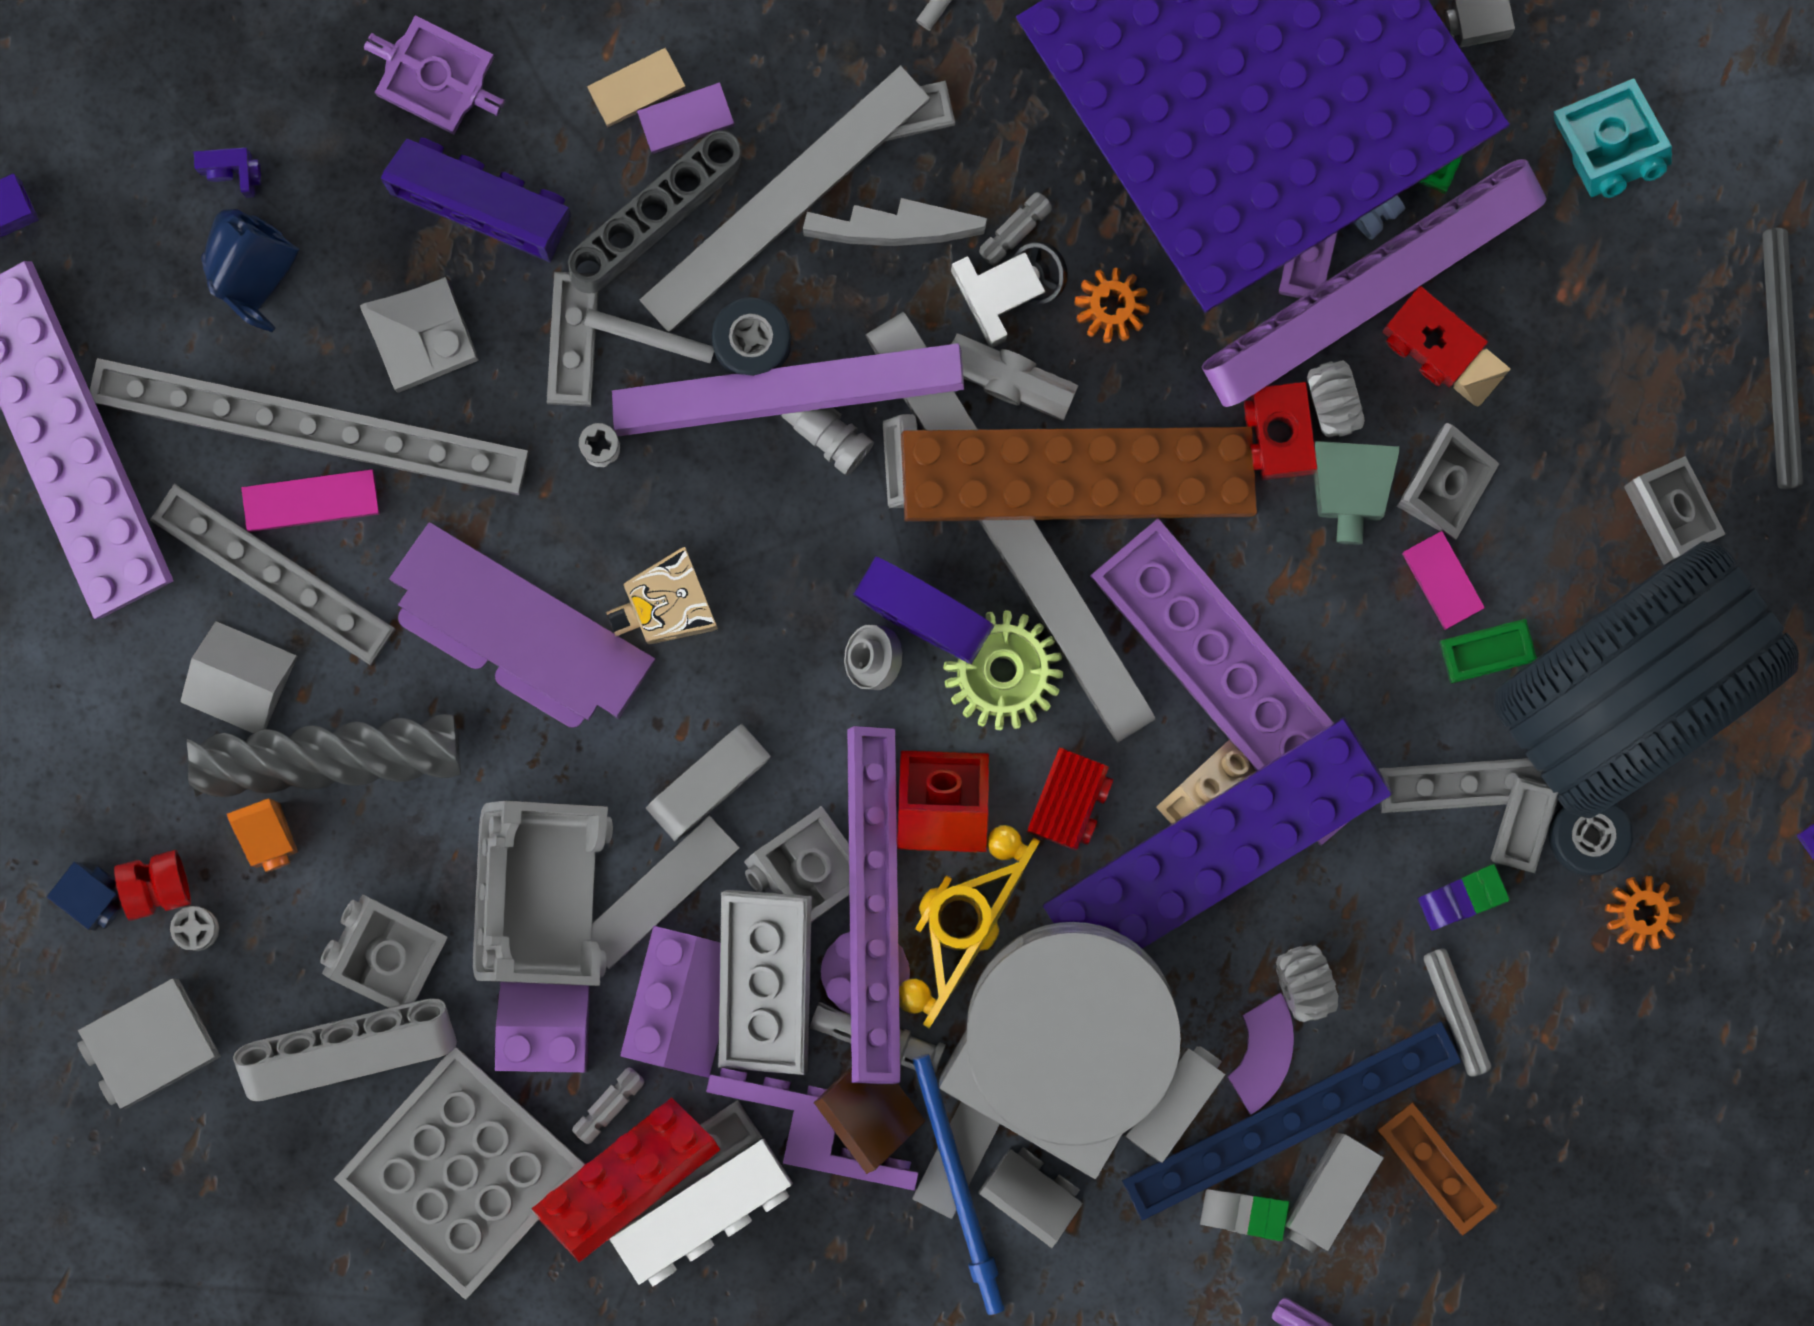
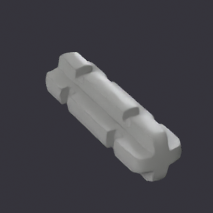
M1039 192L1034 193L1025 202V208H1019L995 232L996 237H990L980 246L979 253L989 264L997 265L1006 256L1008 249H1014L1036 227L1037 220L1042 221L1051 212L1052 205L1049 200Z
M626 1068L616 1079L618 1083L615 1086L611 1084L588 1110L590 1114L587 1117L582 1116L573 1126V1133L586 1144L592 1143L601 1133L599 1129L602 1126L606 1127L630 1101L628 1097L631 1094L635 1095L642 1088L645 1081L634 1069Z

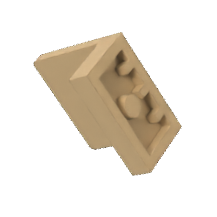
M1228 740L1156 808L1172 824L1255 773L1256 770L1244 754Z

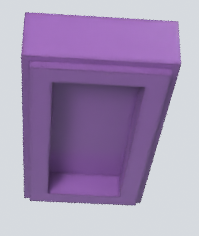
M720 82L637 111L652 154L705 137L714 131H722L735 126Z

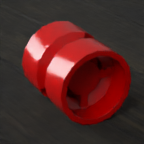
M177 850L153 855L149 864H144L141 860H135L114 867L119 898L129 921L154 915L156 908L159 906L165 911H170L191 905L188 879Z

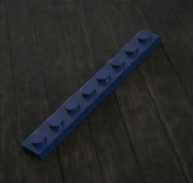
M1438 1022L1166 1157L1163 1163L1158 1161L1121 1181L1140 1219L1143 1221L1460 1063L1461 1060L1442 1022Z

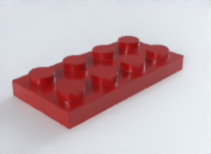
M671 1097L660 1107L654 1109L649 1116L630 1131L620 1136L592 1161L586 1163L558 1188L548 1193L544 1199L531 1209L542 1224L580 1263L721 1149L714 1138Z

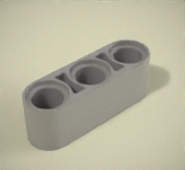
M740 724L661 792L645 809L675 842L768 762L771 756L747 728Z

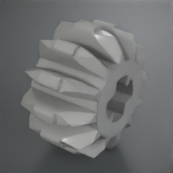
M1344 360L1335 363L1330 361L1320 364V367L1310 369L1307 381L1322 433L1328 438L1338 435L1342 437L1352 434V431L1363 428L1365 422L1364 414L1350 365Z
M1315 945L1299 946L1278 956L1276 972L1279 977V985L1294 1018L1299 1022L1316 1021L1337 1011L1339 996L1335 987L1336 983L1333 980L1332 970L1329 969L1326 957L1322 955L1318 947Z

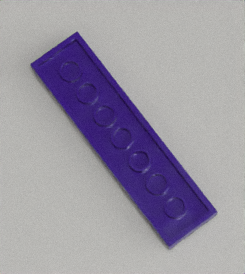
M1343 717L1043 904V908L1054 924L1082 922L1100 925L1126 936L1143 949L1390 797L1393 792L1349 723Z

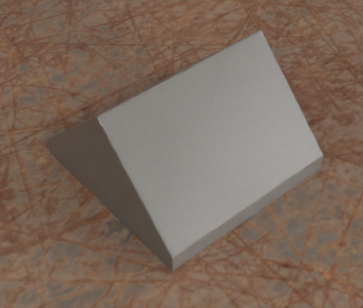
M1446 423L1439 430L1396 507L1440 532L1442 531L1447 536L1457 539L1499 463L1456 427Z
M1686 456L1643 474L1624 486L1663 565L1677 559L1702 541L1712 542L1725 535Z
M215 621L191 658L180 702L251 733L266 730L298 656Z

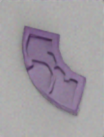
M1278 993L1242 1015L1248 1031L1247 1050L1240 1065L1227 1078L1250 1115L1264 1106L1277 1092L1291 1063L1294 1045L1293 1024L1282 993Z

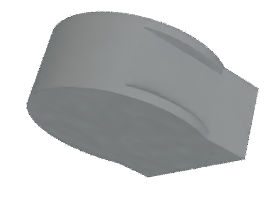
M1061 922L1030 930L1003 947L981 973L970 1000L967 1030L940 1074L939 1089L1096 1179L1122 1134L1150 1114L1163 1098L1172 1082L1178 1064L1181 1037L1178 1013L1169 985L1153 959L1135 942L1114 930L1082 922Z

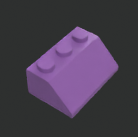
M653 925L621 1057L709 1078L719 1041L720 942Z

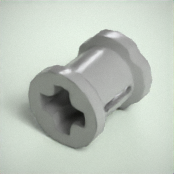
M603 423L589 425L582 431L579 437L580 451L590 465L604 468L618 459L621 445L616 432L610 426ZM600 435H604L607 444L611 448L610 450L602 449L600 456H595V452L589 443L590 441L597 442Z

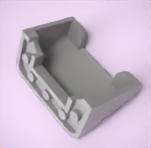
M497 801L484 804L479 822L473 942V973L477 981L600 986V977H603L605 974L607 958L605 951L600 950L598 943L591 941L595 852H600L605 843H610L613 833L612 819L607 817L608 807L519 801Z

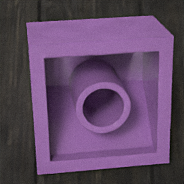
M500 982L495 1036V1071L588 1072L590 986Z

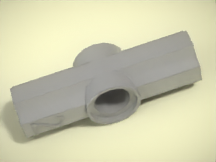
M959 333L956 334L952 344L959 343L964 380L984 387L983 390L1002 401L1013 405H1020L1021 403L1058 420H1064L1079 385L1037 368L1035 362L1020 354L1006 349L998 351Z

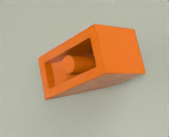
M268 798L227 814L229 823L250 866L255 868L263 866L265 872L273 871L290 864L288 856L298 853L279 802Z

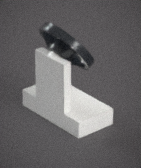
M1034 242L1022 246L1012 259L980 275H977L968 256L953 263L951 267V272L991 348L1005 342L1008 335L999 315L1025 302L1044 304L1057 299L1064 291L1068 278L1067 266L1063 256L1055 247L1044 242ZM1033 248L1029 260L1025 252ZM1041 248L1049 252L1055 259L1059 268V283L1050 278L1048 265L1041 261ZM1043 286L1055 290L1048 298H1036L1045 293Z

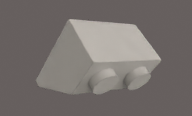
M1022 1147L1018 1154L1009 1149L978 1192L1049 1247L1053 1248L1083 1204L1075 1198L1080 1190L1060 1174L1053 1181L1039 1171L1044 1162L1024 1147Z

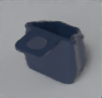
M238 209L222 210L213 221L205 251L201 255L208 289L212 295L224 300L248 324L269 332L275 330V326L258 309L262 308V304L286 275L296 259L299 248L288 242L280 231L254 215L249 216ZM245 311H247L248 313L252 314V315H253L254 317H256L257 319L251 317V316L248 315Z

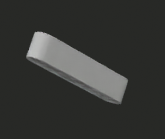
M432 998L254 1041L240 1047L234 1053L233 1060L246 1097L252 1101H264L439 1058L448 1054L456 1047L457 1039L445 1003L440 999Z

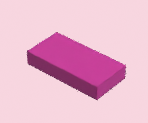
M1442 531L1402 553L1444 630L1485 608Z

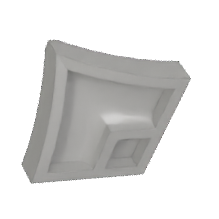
M446 277L400 294L360 305L393 388L397 393L479 361L450 281Z

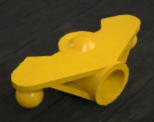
M1000 825L994 828L987 838V848L990 854L1000 860L1014 858L1019 862L950 888L948 886L952 878L946 875L940 887L931 888L923 896L919 905L921 919L915 930L921 933L926 923L929 922L938 999L931 996L930 988L924 981L917 978L908 979L899 986V1007L910 1014L926 1013L928 1016L923 1025L930 1029L978 952L988 950L996 941L999 934L997 920L1040 842L1037 838L1033 837L1027 846L1022 843V838L1014 827ZM1011 875L992 908H990L986 898L976 888ZM953 901L967 902L974 907L977 913L978 923L976 929L966 937L956 938L950 936L941 925V913L947 904ZM940 944L952 950H966L946 986Z

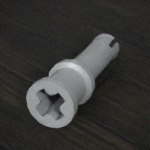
M819 1002L812 1018L810 1029L829 1034L851 1044V1015ZM900 1029V1065L915 1070L912 1059L929 1054L936 1074L946 1044L940 1042L934 1045L911 1036L910 1030L904 1029L903 1031Z

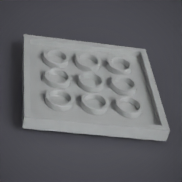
M456 1046L441 1060L334 1180L457 1293L467 1300L539 1220L531 1208L544 1199L548 1193L558 1188L578 1172L585 1163Z

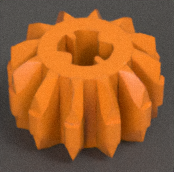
M1113 268L1110 281H1107L1102 270L1095 271V281L1098 286L1084 280L1081 283V288L1089 296H1077L1074 302L1076 306L1087 309L1077 315V322L1086 323L1090 320L1093 321L1089 326L1087 335L1093 337L1102 328L1105 330L1103 342L1108 344L1111 343L1113 330H1117L1119 338L1123 342L1129 339V331L1126 324L1132 329L1140 331L1143 323L1135 315H1147L1150 308L1146 304L1137 303V301L1147 296L1146 288L1131 291L1137 276L1131 274L1122 283L1119 281L1120 268ZM1109 296L1117 297V304L1123 303L1124 308L1117 309L1115 315L1106 314L1107 307L1101 308L1100 303L1107 302Z
M1644 876L1641 889L1634 877L1626 879L1628 893L1618 887L1611 891L1612 895L1621 902L1620 905H1605L1606 912L1618 913V919L1609 921L1606 924L1607 928L1612 930L1622 926L1624 930L1617 938V942L1620 944H1625L1634 935L1633 949L1635 951L1643 950L1646 939L1653 950L1660 948L1661 941L1658 933L1664 938L1673 939L1675 933L1666 923H1680L1682 920L1681 915L1669 913L1668 909L1680 904L1679 898L1673 897L1664 900L1663 896L1670 888V885L1666 882L1661 883L1653 892L1654 880L1652 876ZM1638 902L1643 907L1650 906L1652 908L1653 916L1647 917L1651 921L1648 925L1644 920L1636 921L1633 911L1639 910L1636 906Z

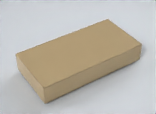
M666 47L587 86L607 128L636 114L638 110L655 105L686 89Z

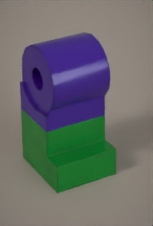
M1495 864L1488 865L1417 898L1431 931L1510 901Z

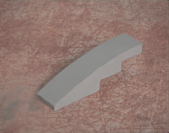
M901 198L897 215L857 205L853 207L850 222L807 212L803 226V235L823 240L861 245L903 246L942 243L984 234L987 218Z

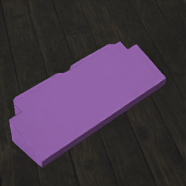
M430 522L389 578L392 583L407 590L398 603V606L402 608L399 612L398 620L404 628L472 669H480L485 666L487 661L492 662L498 666L495 679L500 686L571 728L580 726L584 719L590 721L598 706L615 718L620 719L656 660L654 657L619 636H615L611 631Z

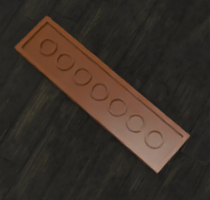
M1252 427L904 430L901 433L905 521L1253 517L1257 514L1255 473L1250 444H1253Z

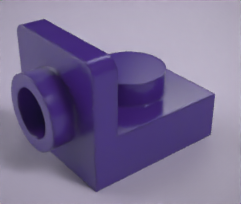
M247 148L193 151L195 170L201 176L207 175V181H229L234 179L233 173H239L241 193L245 198L255 197L254 186L261 185V167L259 159H252V154Z

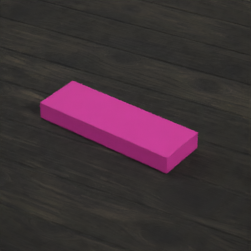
M373 469L241 487L248 532L380 515Z

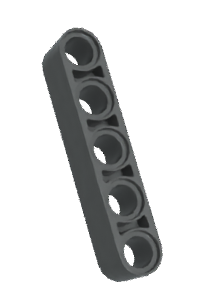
M714 131L707 135L571 252L568 259L570 281L573 286L580 292L588 294L596 293L603 289L734 177L741 163L740 144L736 137L726 131ZM723 148L730 151L733 157L728 162L719 164L712 161L709 155L713 150ZM691 176L697 179L700 185L693 191L685 192L680 190L676 183L682 177ZM657 204L664 207L667 213L659 220H651L644 216L643 211L645 208ZM621 232L628 233L634 239L630 246L620 249L610 243L613 235ZM584 261H594L601 268L596 275L585 277L577 272V267Z

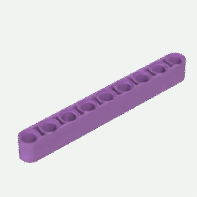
M1520 159L1501 167L1208 358L1203 363L1202 369L1222 405L1225 407L1233 406L1246 400L1540 208L1547 198L1528 161Z

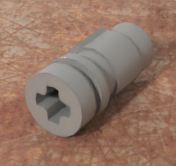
M834 408L781 415L783 419L794 427L795 431L813 446H817L825 452L824 458L828 462L834 460V466L845 476L852 473L860 465L874 445V442L863 432L857 434L858 429L852 423L846 425L840 420L842 414Z

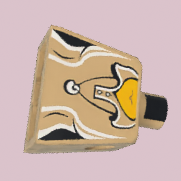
M685 547L625 582L623 585L630 603L606 612L615 636L641 627L648 645L718 629Z

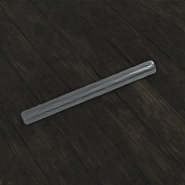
M1771 228L1763 233L1777 485L1782 489H1795L1802 486L1803 473L1789 239L1787 229Z

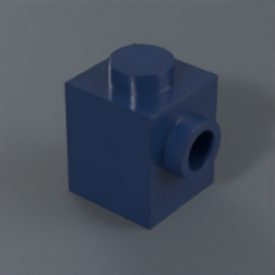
M73 862L47 895L49 900L88 930L96 931L99 926H102L104 929L107 928L121 910V907L117 905L120 898L118 891L114 889L116 886L115 879L98 866L92 872L82 863Z

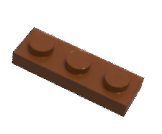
M1410 1102L1376 1130L1460 1235L1463 1236L1497 1208L1413 1102Z

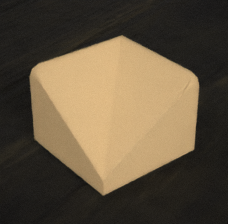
M1482 349L1453 384V388L1474 406L1478 407L1511 369L1488 349Z

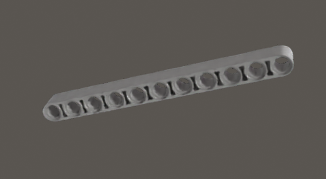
M904 312L865 334L876 355L927 348ZM954 391L903 398L912 414H916V420L922 430H978ZM979 520L1050 637L1052 636L1055 639V645L1116 742L1122 741L1156 720L1143 695L1035 521Z

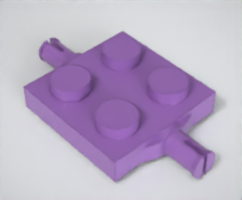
M416 15L405 35L395 45L376 36L374 33H371L368 37L370 42L366 41L364 50L386 60L385 74L375 91L376 96L455 135L464 115L474 105L495 116H498L501 112L500 108H503L505 99H501L483 90L484 77L494 60L493 54Z

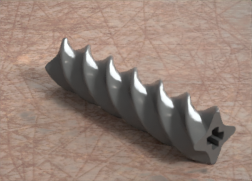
M449 714L436 715L422 725L410 719L396 718L385 722L377 729L366 723L350 722L339 727L333 733L322 727L312 725L296 730L289 737L278 731L266 729L253 733L245 741L226 733L215 734L200 745L187 738L188 783L193 787L195 797L202 793L215 797H231L247 789L259 793H276L285 790L291 785L308 790L321 789L336 781L345 785L359 786L372 783L380 777L394 782H407L417 779L423 774L438 778H452L461 775L459 729L456 728L454 715Z

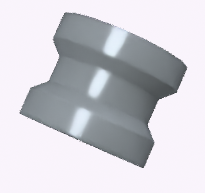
M189 906L182 908L174 915L171 921L170 932L172 939L181 948L202 951L215 943L219 934V924L217 918L209 910Z

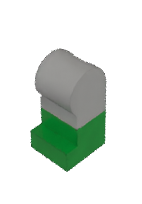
M1206 1189L1200 1225L1283 1241L1289 1201Z

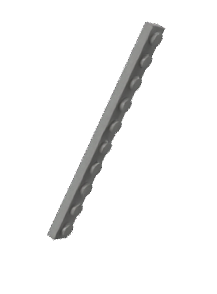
M99 358L96 360L89 390L95 404L515 495H520L529 456L528 450Z

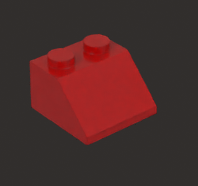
M901 750L897 849L986 852L989 753Z

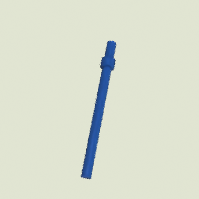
M921 1055L912 1060L972 1260L968 1264L974 1283L978 1282L987 1315L997 1314L1005 1309L995 1279L999 1275L995 1259L992 1256L989 1257L930 1055Z

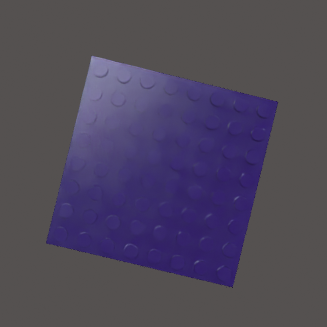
M1042 0L1016 16L1022 29L1205 313L1510 125L1428 0Z

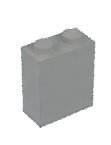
M175 978L168 980L78 1030L83 1039L77 1043L82 1056L89 1066L96 1063L104 1078L98 1082L103 1095L110 1105L117 1103L120 1109H127L221 1057L179 979Z
M1197 1046L1194 1051L1189 1048H1183L1179 1054L1172 1082L1163 1098L1148 1116L1124 1132L1122 1136L1155 1160L1163 1163L1225 1076L1223 1072L1217 1069L1222 1061L1201 1046Z
M1336 1133L1287 1215L1285 1226L1291 1230L1287 1238L1312 1253L1315 1252L1317 1247L1328 1251L1382 1162L1383 1157L1346 1134Z

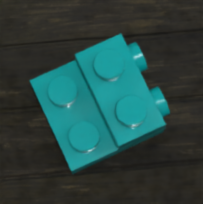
M1634 78L1554 111V121L1573 155V165L1591 198L1601 193L1605 198L1617 196L1626 189L1628 182L1643 177L1645 181L1655 180L1667 171V166L1672 164V146Z

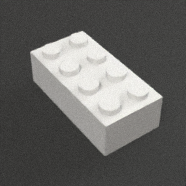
M763 1138L609 1240L638 1285L648 1279L653 1287L677 1270L673 1262L686 1255L690 1262L714 1246L711 1238L722 1230L729 1237L751 1223L752 1219L748 1213L760 1205L768 1212L789 1198L790 1195L786 1188L790 1187L793 1182Z

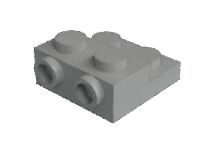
M822 806L762 846L744 861L748 867L745 871V876L749 884L757 892L765 890L766 893L812 896L811 923L850 895L849 843Z
M362 894L359 902L355 900L350 901L343 912L341 924L346 927L339 941L331 940L324 949L320 961L322 965H325L322 974L388 1008L412 1003L418 997L448 937Z

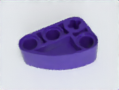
M879 557L874 558L853 593L854 597L889 622L969 664L974 662L995 626L984 617L943 592Z

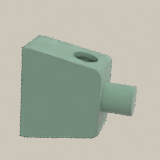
M1315 441L1317 470L1314 473L1318 516L1338 518L1337 543L1363 544L1364 520L1380 521L1384 517L1398 460L1399 446Z

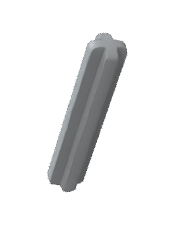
M1440 948L1424 955V962L1467 1074L1475 1077L1488 1072L1491 1069L1490 1061L1447 950Z

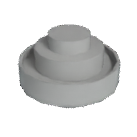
M864 625L852 634L845 648L844 664L846 673L854 685L861 689L882 690L890 686L897 678L902 666L903 652L900 640L895 632L886 626Z

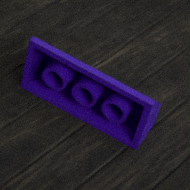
M420 137L417 143L406 138L381 177L382 182L391 195L551 262L571 217L569 207L563 205L565 202L563 197L545 189H541L539 194L523 188L525 184L523 180L506 172H501L499 177L483 171L485 166L483 163L469 156L461 154L459 160L442 154L445 148L429 139Z

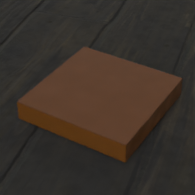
M852 1067L813 1102L866 1174L876 1170L926 1122L898 1083H852Z

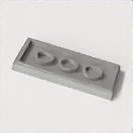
M737 890L721 892L718 1068L800 1075L808 1072L812 896Z

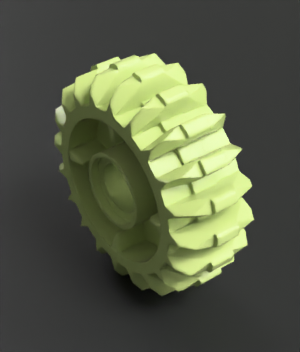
M1008 610L1004 611L1002 617L1003 624H996L993 612L986 613V619L995 626L972 664L958 658V662H944L943 666L945 671L957 672V677L945 680L946 688L959 686L961 692L951 698L952 703L956 705L965 699L970 703L964 709L963 716L968 718L975 709H978L982 712L978 719V725L984 727L987 723L988 715L995 716V729L999 731L1003 729L1004 717H1011L1013 729H1019L1021 727L1019 714L1023 712L1031 723L1035 722L1037 716L1031 707L1036 704L1041 710L1048 711L1051 705L1042 697L1043 693L1058 696L1060 691L1056 686L1048 684V680H1058L1063 677V671L1050 669L1049 664L1061 661V653L1047 655L1045 651L1055 644V639L1052 636L1047 637L1042 642L1037 639L1044 629L1041 623L1035 625L1031 633L1024 629L1029 619V616L1022 614L1018 626L1011 625L1012 614ZM998 659H1007L1014 664L1016 675L1008 682H999L991 675V665Z

